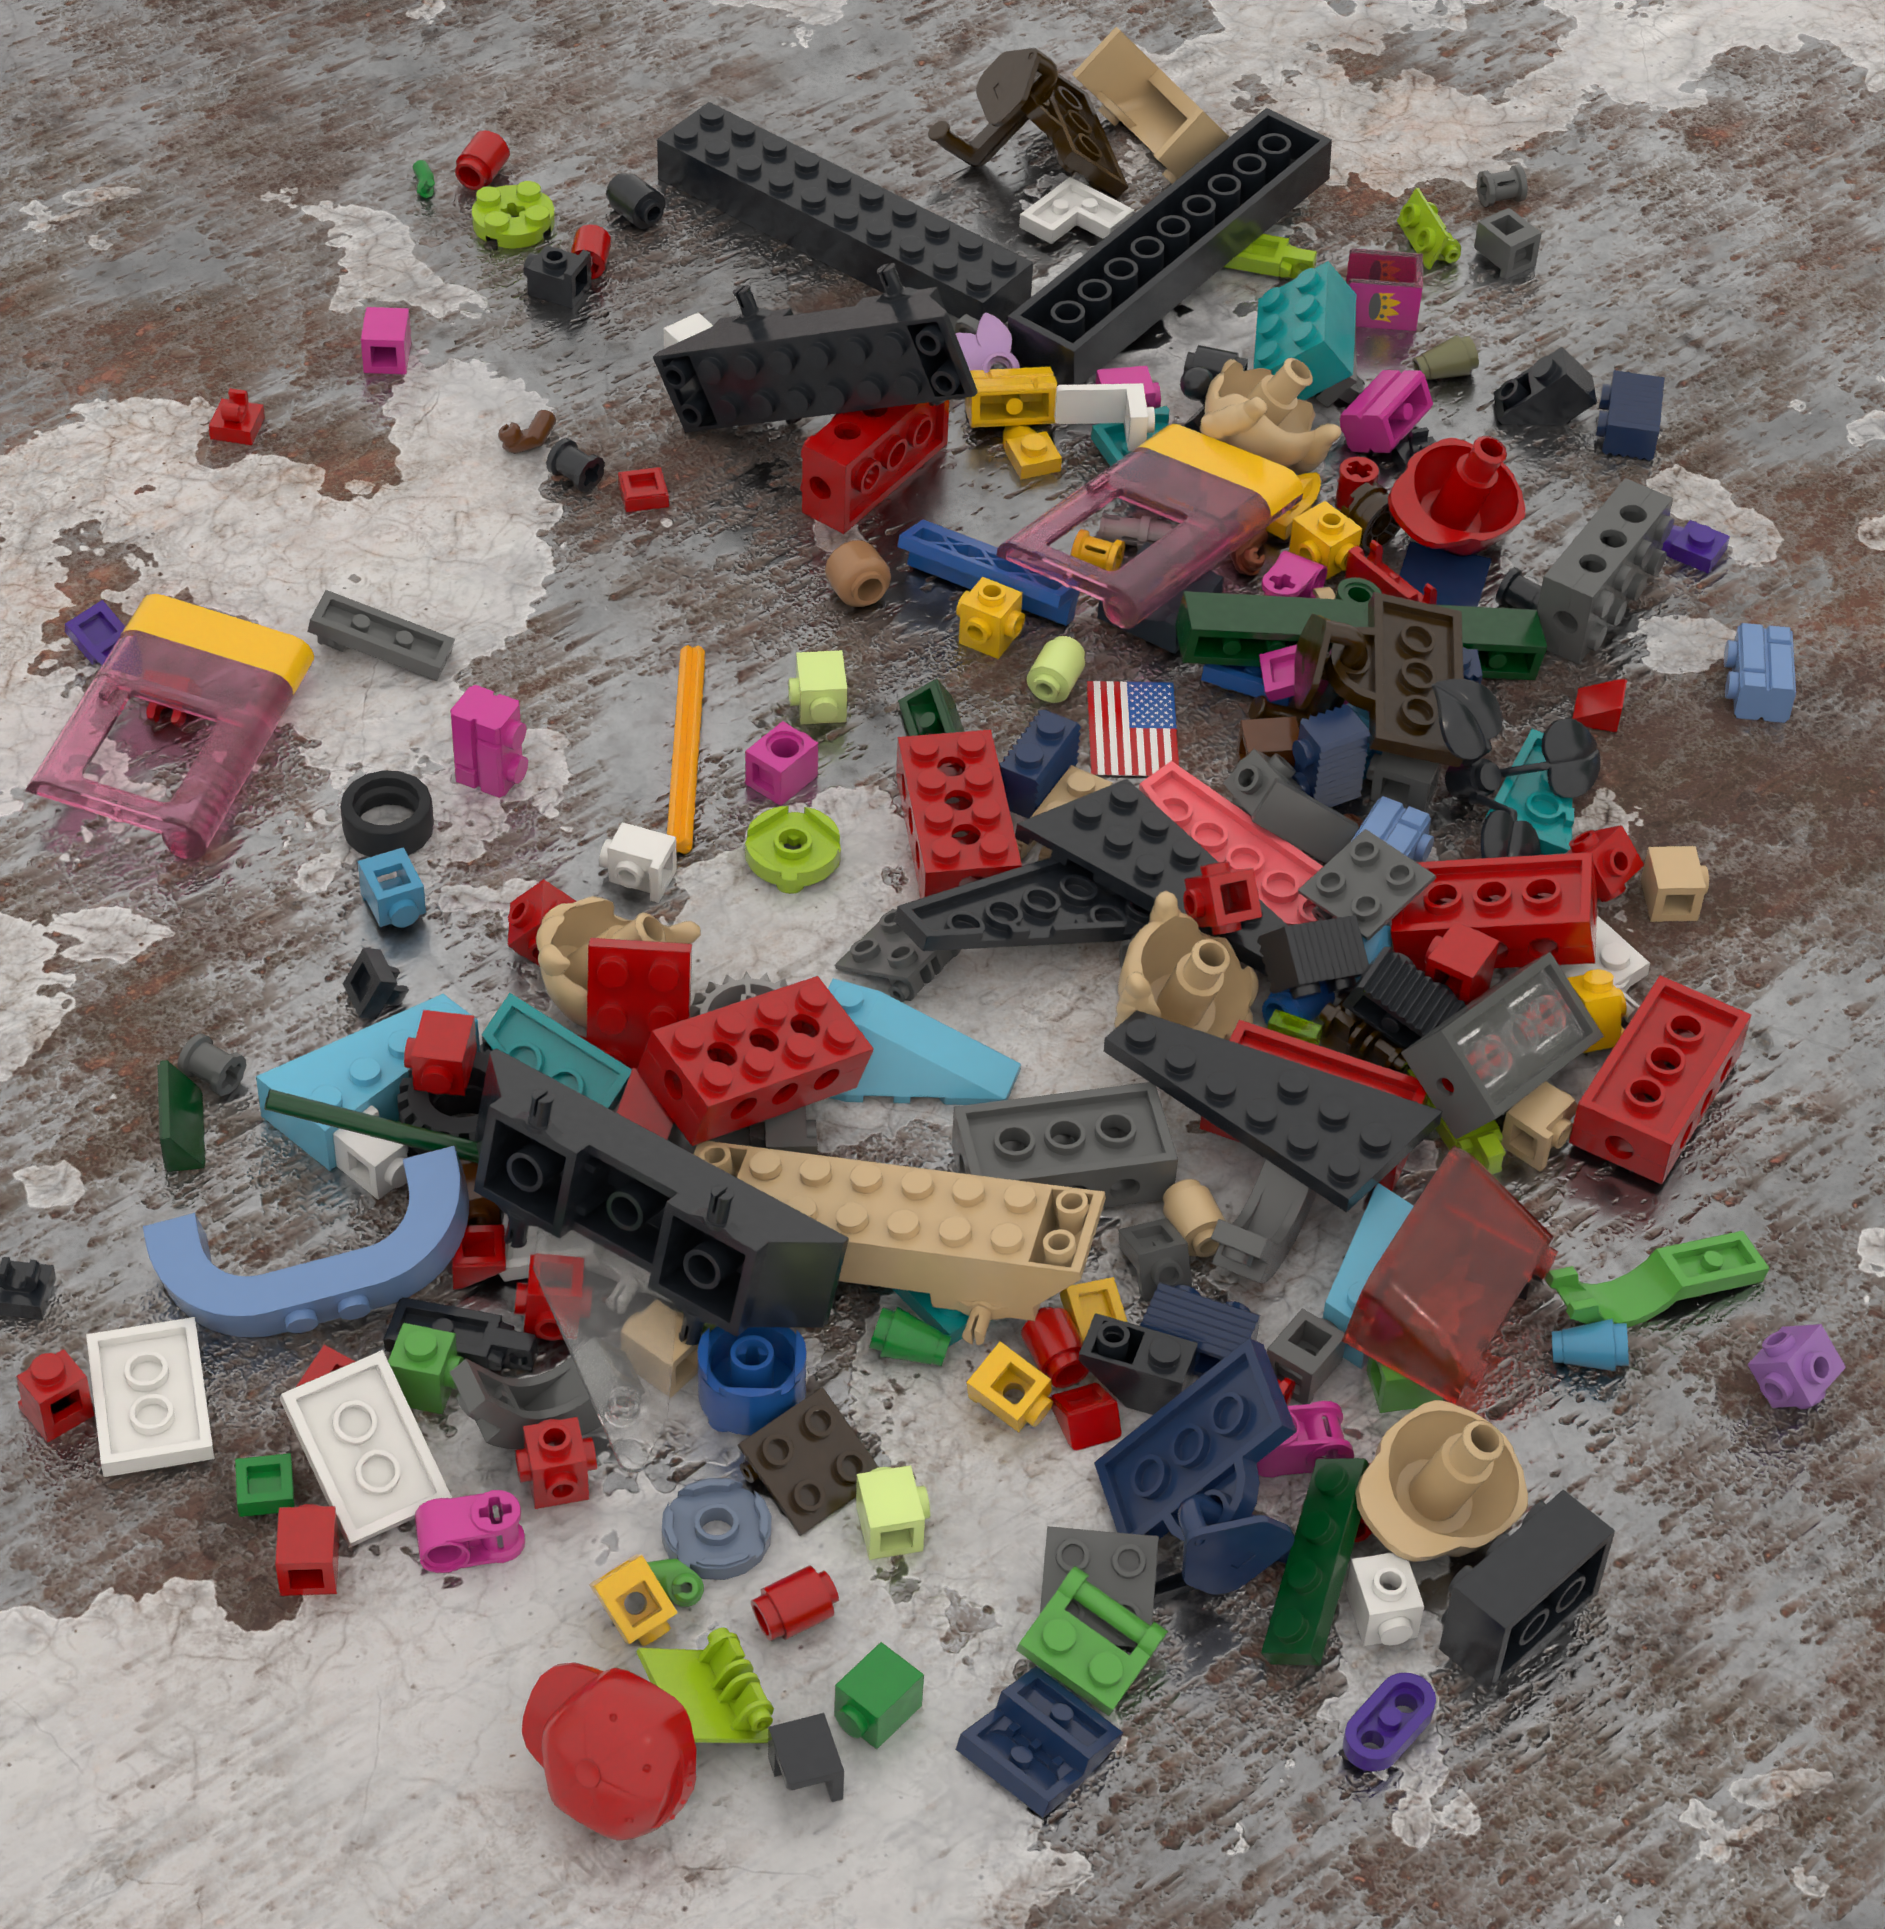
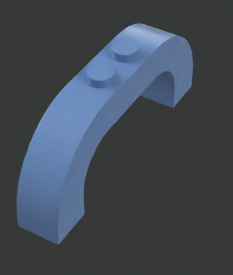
M455 1146L404 1158L403 1164L409 1187V1204L402 1222L393 1233L382 1241L365 1248L261 1275H232L213 1265L207 1234L195 1213L143 1226L145 1243L153 1268L174 1303L189 1318L195 1317V1321L201 1326L225 1335L250 1338L266 1337L285 1332L305 1333L316 1328L319 1323L338 1318L345 1320L358 1319L366 1316L373 1309L396 1303L402 1297L408 1298L431 1283L446 1268L461 1244L468 1222L469 1195L464 1170Z

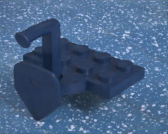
M1248 1338L1094 1462L1117 1533L1159 1536V1539H1161L1170 1532L1173 1536L1184 1541L1182 1567L1184 1581L1187 1585L1209 1594H1225L1235 1591L1247 1584L1275 1561L1286 1564L1294 1544L1295 1534L1287 1524L1265 1515L1256 1516L1252 1514L1257 1504L1260 1485L1257 1463L1297 1432L1264 1344Z

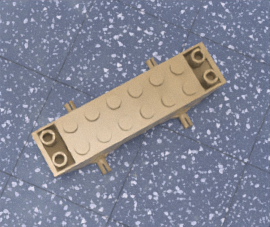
M713 1141L697 1144L694 1155L848 1237L849 1241L839 1281L930 1293L932 1307L958 1310L969 1316L962 1337L970 1344H973L975 1338L976 1345L984 1343L991 1320L1016 1318L1035 1321L1036 1314L1043 1301L1081 1280L1106 1199L1104 1191Z

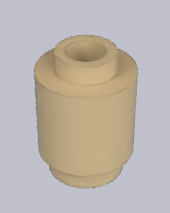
M1185 1179L1173 1184L1163 1195V1213L1165 1218L1172 1223L1187 1241L1189 1256L1209 1257L1216 1254L1219 1243L1212 1240L1211 1236L1218 1219L1226 1220L1210 1190L1195 1179Z

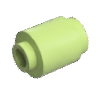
M1059 636L1044 645L1028 672L1026 679L1029 689L1036 697L1051 703L1062 702L1068 697L1085 667V651L1081 644L1071 637Z

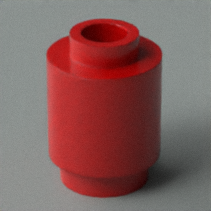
M486 130L477 132L456 160L455 175L458 181L472 190H479L483 186H488L509 159L510 151L508 145L497 133Z
M1053 1307L1040 1308L1036 1314L1035 1321L1027 1320L1023 1326L1021 1337L1038 1370L1051 1379V1384L1054 1387L1067 1388L1083 1380L1089 1373V1370L1078 1360L1084 1341L1067 1310Z
M808 1565L762 1588L761 1596L751 1600V1607L762 1632L769 1641L780 1636L787 1640L833 1617V1604L839 1601V1596L826 1571L817 1573L812 1566Z

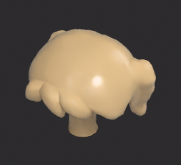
M1288 358L1284 361V365L1275 375H1271V370L1265 368L1243 371L1241 363L1230 359L1226 361L1221 373L1217 374L1209 385L1205 400V415L1201 419L1200 432L1283 465L1294 473L1301 475L1315 470L1326 459L1332 443L1341 435V428L1338 425L1326 423L1311 431L1312 422L1315 418L1313 405L1311 402L1297 399L1301 391L1313 382L1311 371L1303 362L1294 358Z
M1163 891L1155 899L1150 913V923L1139 930L1128 946L1118 981L1119 1001L1116 1006L1115 1029L1138 1010L1229 1040L1239 1020L1253 1024V1015L1250 1007L1259 991L1258 977L1251 967L1241 968L1239 959L1226 938L1213 937L1201 933L1197 922L1187 914L1181 913L1175 895L1168 891Z
M596 896L587 897L574 903L557 905L545 914L536 936V944L539 950L538 963L540 964L541 975L547 993L566 1017L577 1025L584 1027L587 1031L588 945L590 938L691 944L701 936V929L699 925L692 921H684L671 926L663 925L648 913L638 914L635 920L623 919L614 915L613 902Z

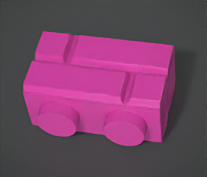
M1382 370L1347 409L1342 412L1339 418L1340 428L1344 433L1347 446L1352 452H1369L1372 450L1374 453H1390L1399 444L1400 440L1432 408L1433 401L1425 374L1420 370H1404L1402 373L1399 370Z
M478 685L469 686L450 710L456 782L474 789L481 787L482 792L500 798L505 796L514 784H519L526 775L528 758L522 755V743L526 736L527 727L520 720L519 700L502 694L495 696L494 691Z

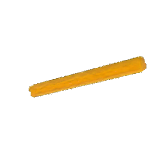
M699 645L695 647L684 646L680 650L667 835L676 837V853L680 852L682 854L689 853L693 844L705 668V650Z

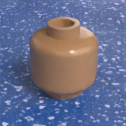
M852 540L840 545L827 559L825 567L826 579L840 599L847 605L865 607L876 603L889 588L891 581L889 566L873 545L863 540Z

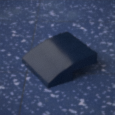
M1035 1666L1001 1691L996 1708L960 1734L955 1750L1044 1818L1096 1770L1121 1741L1124 1732Z

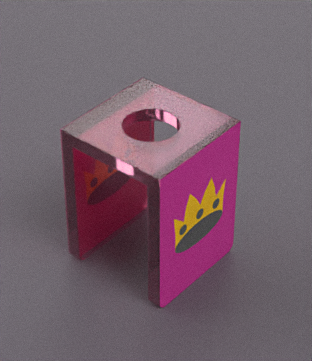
M1351 249L1349 251L1345 281L1357 294L1356 327L1416 331L1423 289V254Z

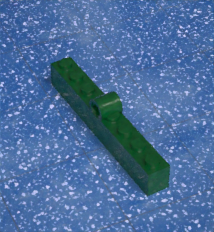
M1347 578L1341 581L1334 599L1184 591L1175 623L1182 663L1261 667L1260 654L1298 643L1301 632L1311 614L1321 615L1331 621L1345 623L1354 627H1368V602L1374 592L1381 593V591L1374 583L1362 578ZM1436 605L1462 611L1463 647L1466 649H1477L1483 674L1482 678L1536 680L1547 650L1537 610ZM1331 642L1329 643L1328 651L1332 645Z

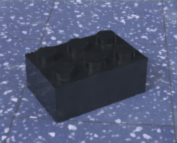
M1565 1490L1558 1493L1547 1504L1543 1501L1535 1504L1526 1514L1519 1529L1511 1536L1507 1533L1501 1534L1491 1544L1485 1558L1474 1568L1470 1565L1463 1567L1451 1581L1448 1587V1592L1451 1593L1449 1606L1441 1619L1444 1628L1439 1650L1491 1691L1598 1594L1615 1530Z

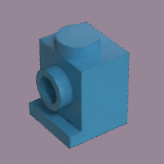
M404 847L357 861L361 896L364 901L368 902L380 927L389 924L400 928L407 927L413 924L419 915L426 913L424 885ZM397 872V877L379 882L376 878Z

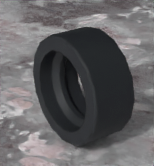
M382 770L373 772L353 781L343 793L340 805L343 832L347 843L360 854L373 857L404 847L409 856L421 849L432 836L434 825L432 798L428 787L415 776L401 771ZM382 805H400L414 812L406 820L391 825H376L360 818L363 813Z

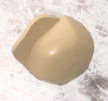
M1433 1400L1422 1404L1387 1430L1377 1446L1373 1461L1360 1477L1355 1492L1357 1508L1373 1534L1396 1556L1412 1562L1432 1560L1444 1555L1460 1557L1477 1551L1519 1520L1528 1506V1492L1524 1472L1513 1446L1506 1436L1478 1414L1441 1400Z

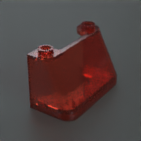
M1453 1146L1370 1274L1358 1298L1342 1342L1456 1405L1466 1387L1476 1391L1491 1365L1490 1362L1483 1359V1356L1526 1283H1530L1535 1275L1544 1279L1551 1269L1559 1251L1551 1247L1554 1236L1474 1156Z

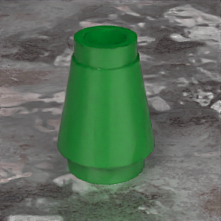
M883 1307L869 1348L880 1351V1357L930 1365L932 1363L942 1366L952 1336L943 1334L942 1331L899 1307L896 1308V1311Z

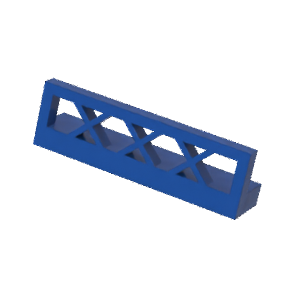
M924 519L899 535L897 547L909 551L907 565L971 590L982 577L1023 592V610L1065 626L1074 619L1082 579Z

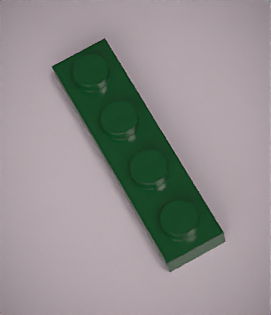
M1365 1458L1316 1459L1295 1532L1294 1544L1288 1556L1261 1654L1271 1665L1320 1666L1362 1517L1357 1508L1355 1492L1360 1477L1370 1465Z

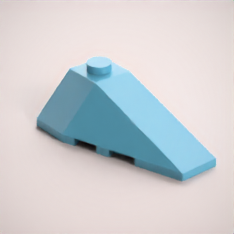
M832 979L828 987L829 991L874 1050L857 1088L830 1098L844 1102H863V1096L893 1097V1103L910 1104L911 1097L939 1098L946 1105H971L1008 1100L1020 1073L1021 1063L881 991Z

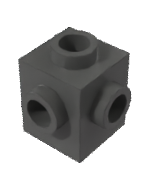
M1253 749L1247 757L1239 761L1231 775L1223 782L1235 797L1231 803L1252 816L1276 777L1306 794L1292 778L1296 770L1289 762L1277 753L1270 758L1256 749Z

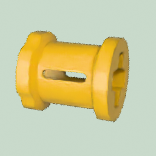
M1081 529L1073 543L1070 567L1079 569L1081 566L1105 572L1107 578L1114 579L1123 561L1125 541L1117 539L1113 543L1092 537L1089 531Z

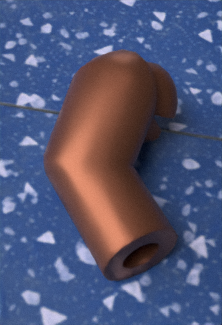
M1252 524L1229 546V553L1235 569L1246 576L1259 573L1265 564V555L1263 554L1259 557L1257 551L1268 540V533L1260 524Z

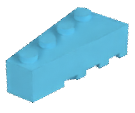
M441 994L256 1076L261 1117L331 1171L336 1167L333 1133L339 1128L265 1110L264 1107L269 1090L272 1089L358 1112H363L372 1105L379 1111V1117L398 1121L397 1095L400 1094L399 1086L403 1078H409L408 1070L410 1069L404 1067L405 1046L408 1037L416 1038L423 1010L471 1014L446 995ZM475 1018L477 1052L480 1053L478 1020Z

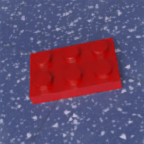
M590 938L588 945L586 1041L630 1069H637L652 1030L690 1018L692 944Z

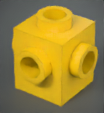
M1323 501L1293 519L1289 552L1327 566V580L1337 573L1346 570L1348 550L1357 545L1360 547L1362 528L1328 502Z
M982 577L971 591H965L959 599L956 609V615L960 617L959 644L999 659L1023 628L1025 622V614L1021 612L1023 592Z

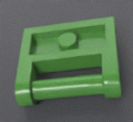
M1074 1566L1019 1642L1016 1651L1103 1713L1110 1716L1157 1650L1168 1631L1155 1621L1150 1626L1087 1581L1089 1575L1077 1566ZM1073 1599L1138 1644L1132 1654L1128 1655L1066 1611Z

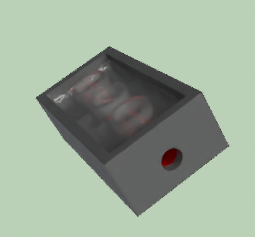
M1549 952L1506 976L1409 1046L1401 1054L1436 1109L1442 1111L1441 1117L1455 1139H1458L1498 1118L1604 1036L1555 958Z

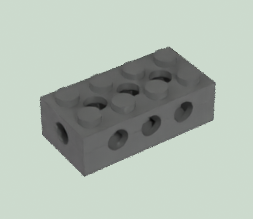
M1625 478L1543 577L1537 608L1547 644V651L1580 664L1590 650L1597 651L1600 648L1611 624L1617 626L1620 623L1629 601H1637L1649 576H1657L1665 563L1667 552L1663 551L1662 547L1670 535L1674 524V518L1669 517L1673 502L1672 497Z
M1150 1082L955 1106L953 1110L951 1147L958 1173L1104 1191L1106 1199L1103 1208L1163 1200L1166 1190L1175 1184L1178 1157L1157 1088Z

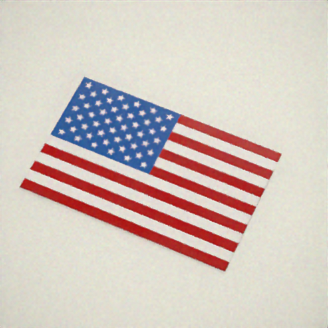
M1087 681L1091 774L1151 776L1170 761L1179 766L1173 683Z

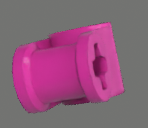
M1284 550L1272 568L1263 576L1261 586L1265 592L1264 595L1316 598L1313 594V589L1324 587L1328 571L1327 566Z
M1318 1401L1311 1404L1287 1406L1297 1432L1257 1463L1258 1475L1274 1478L1281 1475L1313 1473L1316 1459L1354 1458L1353 1447L1349 1441L1344 1439L1342 1432L1343 1412L1341 1407L1332 1401Z
M491 1490L482 1494L457 1498H436L420 1505L415 1511V1524L419 1558L422 1567L430 1572L449 1573L460 1568L491 1563H505L515 1559L524 1549L526 1539L524 1530L519 1524L521 1507L518 1499L513 1494L504 1490ZM494 1505L498 1506L500 1517L494 1518ZM502 1535L504 1545L502 1548L498 1547L496 1536Z

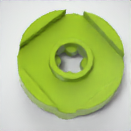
M523 181L518 185H505L496 188L490 186L482 187L476 192V201L472 206L473 229L476 235L485 242L486 236L497 239L498 247L515 249L533 246L544 240L543 233L548 229L550 231L553 230L555 226L554 205L552 200L541 192V186L533 181Z
M789 806L769 809L758 815L749 825L745 842L746 862L758 877L771 884H776L779 891L788 894L798 893L804 886L824 880L839 867L841 862L839 829L830 817L813 808L804 807V813L789 812ZM784 844H790L793 847L802 845L800 849L795 850L784 848Z

